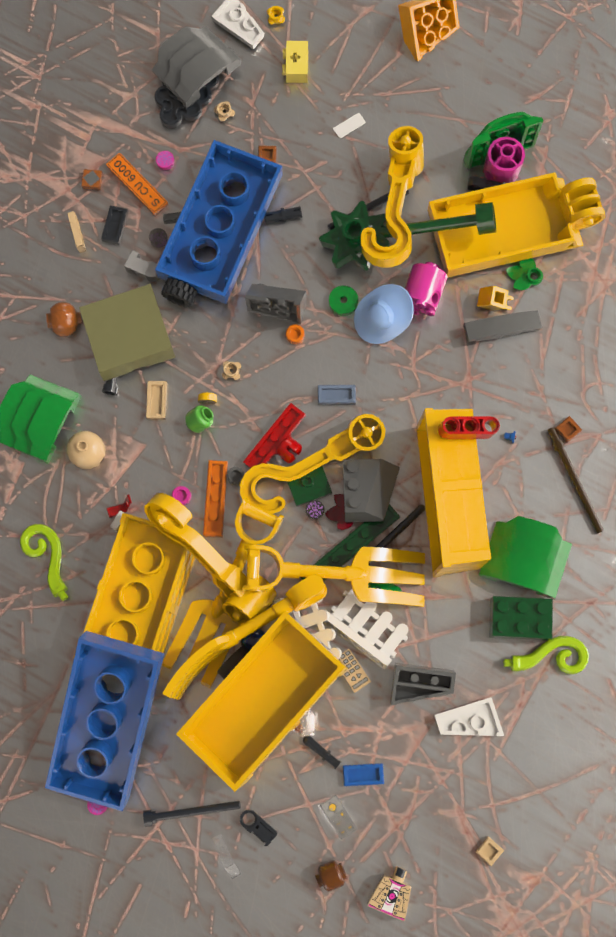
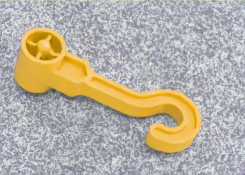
M402 126L395 129L388 138L390 159L388 181L391 187L386 205V226L390 234L397 241L392 246L383 247L377 244L375 229L367 227L361 233V248L365 259L372 265L381 268L402 264L412 251L411 231L402 220L401 213L406 191L413 187L414 178L424 168V148L422 133L411 126Z
M372 414L356 416L350 421L347 429L327 439V445L292 466L284 467L268 463L253 466L244 474L240 483L242 501L246 498L249 500L248 503L271 514L281 511L285 507V499L281 496H275L268 500L260 498L255 490L257 481L264 477L279 481H293L333 459L342 461L360 450L370 451L376 449L385 438L383 422Z
M156 493L144 506V511L150 522L161 533L183 545L211 574L213 583L227 597L222 608L238 625L244 624L267 610L275 600L277 593L274 587L260 592L243 590V585H246V575L237 566L227 563L196 530L187 525L188 521L192 518V514L178 500L164 493ZM259 575V586L270 584Z

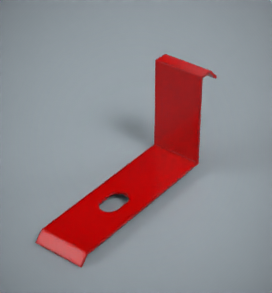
M129 494L126 496L123 504L107 508L109 518L117 515L120 510L124 513L128 511L130 504H132Z

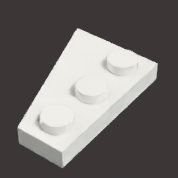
M225 0L211 16L213 22L252 49L264 38V32L253 17L248 14L245 6L239 0Z
M492 697L434 715L439 733L442 735L504 736Z

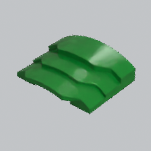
M516 112L504 115L488 123L465 152L463 161L467 170L483 165L488 148L494 140L500 137L515 138L522 144L524 150L534 147L543 124V118L531 116L525 112Z
M31 374L25 381L12 384L0 405V443L49 464L57 448L54 442L69 412L74 413L81 395Z
M517 516L506 523L497 521L489 543L491 560L481 567L479 576L497 582L499 580L536 591L538 595L555 600L572 544L562 539L556 527L522 516Z

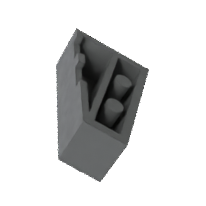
M395 663L390 703L391 705H396L398 703L453 694L456 672L454 670Z

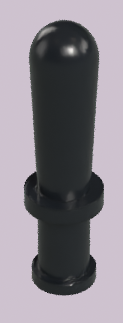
M311 736L303 737V743L321 756L323 761L326 760L336 770L342 761L331 755L330 750H325Z

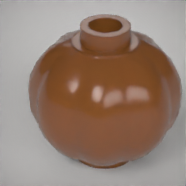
M67 302L56 303L50 308V313L46 314L48 328H53V333L61 337L72 335L77 330L78 323H82L81 312H77L74 306Z

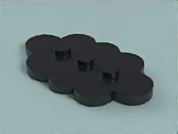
M219 75L199 90L200 98L188 108L162 82L163 86L159 87L154 95L157 106L161 108L159 115L162 124L169 128H175L182 123L183 119L188 121L199 119L203 112L202 106L211 102V91L219 85Z

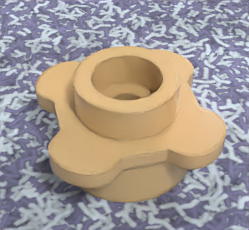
M227 101L219 103L214 108V112L218 114L221 122L235 115V111L231 109L230 103Z
M225 361L223 363V379L233 378L238 380L240 378L239 369L241 364L239 362Z

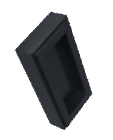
M110 205L101 237L103 242L120 245L129 213L128 209Z

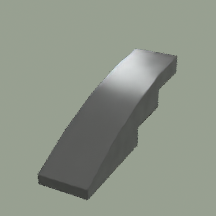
M538 310L466 322L463 324L467 342L500 339L503 336L519 335L522 332L539 331L542 325Z

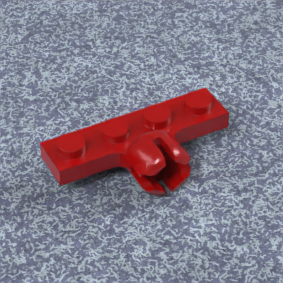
M290 403L245 458L243 463L252 468L261 463H268L275 455L287 463H292L296 458L289 451L292 450L299 456L302 446L291 435L305 418L306 414Z

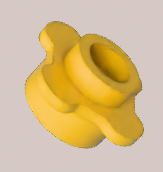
M279 6L267 9V14L269 15L268 23L271 25L278 22L284 23V9Z

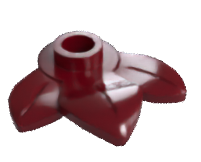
M335 494L334 501L336 506L327 510L325 516L331 521L337 522L338 530L349 529L354 522H345L344 494Z

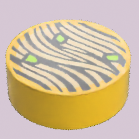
M208 392L198 394V403L215 404L217 403V395Z

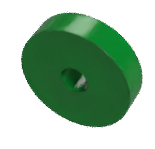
M346 285L334 288L329 295L330 309L339 316L352 314L358 306V294L353 288ZM344 298L347 302L342 303L340 300Z

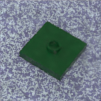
M323 466L299 479L287 481L296 507L332 494Z

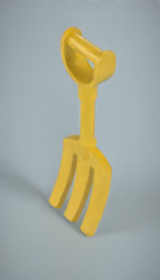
M246 498L241 503L235 519L236 531L241 541L232 564L241 571H243L247 562L248 551L244 550L245 545L263 544L273 539L284 519V516L281 514L278 517L248 503L249 500ZM243 514L272 527L273 530L269 536L256 540L246 535L241 522ZM221 591L214 600L200 599L191 603L163 659L162 666L170 670L173 668L202 613L206 617L188 659L201 647L213 640L221 623L226 624L222 635L240 626L224 612L222 607L227 597ZM230 648L209 663L201 680L202 685L211 688L218 675L217 671L222 666Z
M245 545L244 550L248 551L246 585H243L244 591H267L276 586L281 578L299 579V577L318 575L321 578L350 581L352 590L359 602L424 607V596L368 588V583L425 585L424 574L369 566V562L425 564V553L389 548L361 547L354 556L351 566L335 567L283 562L280 554L272 547ZM260 552L269 554L277 563V577L269 585L259 586Z
M311 575L290 588L285 594L286 598L272 605L271 608L234 630H230L205 644L178 669L162 694L169 698L180 700L194 678L211 661L238 644L241 639L280 617L284 611L287 613L293 610L297 612L323 599L327 594V587L323 579L318 575Z

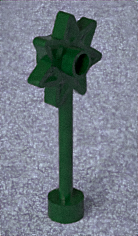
M360 201L350 215L333 210L331 217L335 228L319 237L323 247L334 249L332 262L335 268L339 269L354 259L364 271L370 268V262L365 259L362 253V231L367 227L375 229L377 244L383 247L391 246L387 238H393L386 226V213L369 216L364 201ZM493 202L476 204V214L407 223V226L411 231V235L477 226L479 235L496 233Z

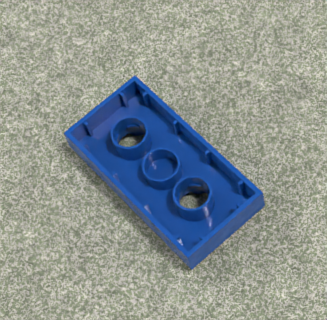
M213 140L155 269L157 277L165 281L169 278L183 281V283H187L196 289L199 294L226 304L282 178V165ZM234 182H239L245 186V192L237 197L227 196L223 192L225 186H229ZM205 246L213 247L217 255L212 261L203 263L195 259L194 253L196 250L202 249Z
M85 631L80 636L48 771L46 789L119 811L124 810L130 798L165 653ZM107 674L118 677L123 683L124 691L121 693L109 691L102 677ZM96 750L100 752L106 760V765H93L85 751Z

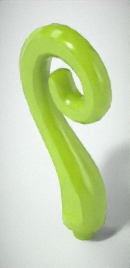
M30 525L23 531L20 537L21 549L29 557H39L46 551L47 544L42 538L38 539V547L36 549L30 548L29 540L35 534H42L48 539L51 545V558L47 574L48 585L54 597H59L61 601H65L69 597L66 594L68 588L60 576L62 550L59 537L54 530L46 525Z
M558 636L544 642L530 654L512 655L511 659H504L503 666L511 667V671H524L538 664L553 649L568 646L577 651V663L572 666L566 664V657L572 654L568 649H563L558 653L556 663L561 671L567 674H577L586 667L589 653L580 640L571 636Z

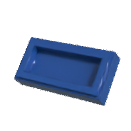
M383 763L343 765L344 786L384 784Z

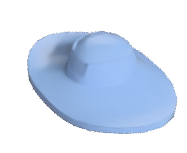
M387 284L367 294L359 302L355 310L354 324L358 335L364 341L371 344H382L400 335L410 325L414 314L413 301L408 291L400 285Z

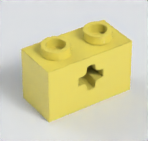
M287 41L286 48H283V59H286V64L282 65V75L286 76V83H308V41Z

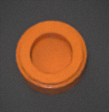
M294 324L287 328L286 338L288 342L299 344L303 341L305 334L304 329L300 325Z

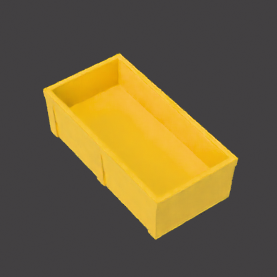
M425 408L416 426L433 578L441 577L444 574L479 570L491 560L476 439H443L438 434V426L445 418L450 416H474L473 409L433 410V408ZM445 424V428L453 432L452 427L449 424ZM465 424V428L472 432V427Z
M123 513L102 580L99 581L97 587L98 591L84 632H93L165 653L196 558L183 545L161 533L149 520Z
M284 611L176 735L235 792L252 778L257 768L288 733L298 726L303 716L348 668L300 623Z

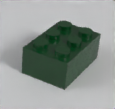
M493 596L490 598L489 638L547 641L552 639L553 599Z

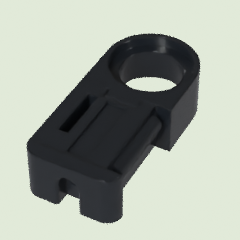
M471 176L468 179L467 189L476 191L502 185L505 182L501 183L487 180V178Z
M245 810L240 815V824L249 833L253 831L256 837L263 843H266L264 846H268L277 836L278 832L254 810ZM251 813L254 815L255 821L252 825L244 823L243 817L245 814Z

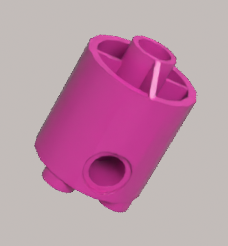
M500 137L493 141L489 147L483 168V173L487 180L505 182V184L517 180L525 158V150L522 144L511 137Z
M425 262V264L416 263L410 271L404 289L408 291L412 298L414 315H419V313H424L428 316L435 315L448 276L433 262Z

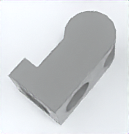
M132 250L124 265L126 271L150 282L158 281L160 278L157 277L155 271L157 263L142 260L140 254Z

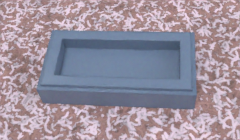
M318 385V405H356L355 385Z

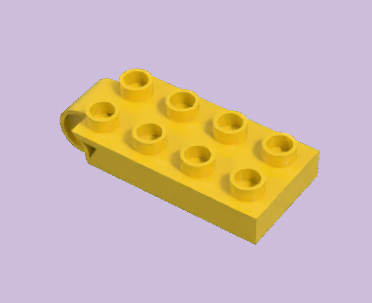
M555 172L429 201L427 210L430 220L476 214V204L489 202L494 204L496 233L479 235L477 226L434 232L444 272L448 276L447 278L582 247L583 242L579 230L592 227L606 218L604 208L601 205L600 195L597 192L595 179L581 178L565 185L563 178H557Z

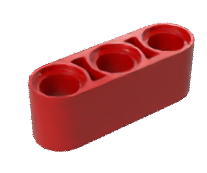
M450 416L445 418L438 426V434L443 439H489L498 432L500 423L495 417ZM445 424H449L453 432L448 431L445 428ZM465 424L472 427V432L465 428ZM485 424L491 427L492 432L486 430Z

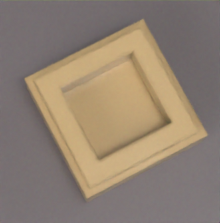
M487 836L475 852L492 866L504 850Z

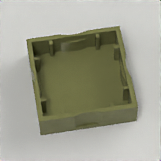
M151 284L79 307L99 373L104 381L130 373L140 367L151 366L175 358Z

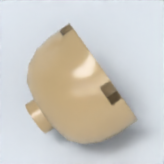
M80 431L75 433L67 443L69 460L81 469L95 468L105 457L106 447L104 442L93 432Z

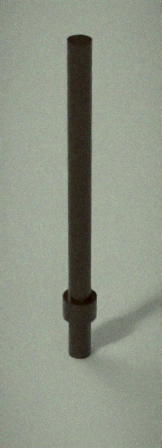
M554 427L548 429L547 431L553 441L552 446L555 452H558L596 533L603 532L604 529L564 449L566 446L563 440H560Z

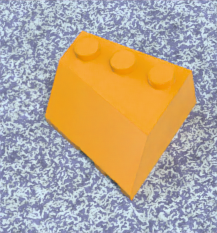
M411 0L398 5L403 39L416 61L421 60L425 53L432 51L436 44L441 40L444 41L459 28L456 0Z

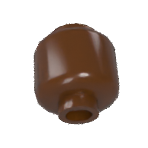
M335 860L320 865L318 867V875H315L319 887L323 886L328 892L342 887L345 883L344 880L347 879L342 863L338 864Z

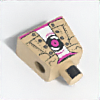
M396 866L392 877L383 874L368 899L367 906L405 921L411 886L404 882L407 870Z

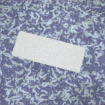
M357 113L334 127L333 130L339 138H342L366 122L360 113Z

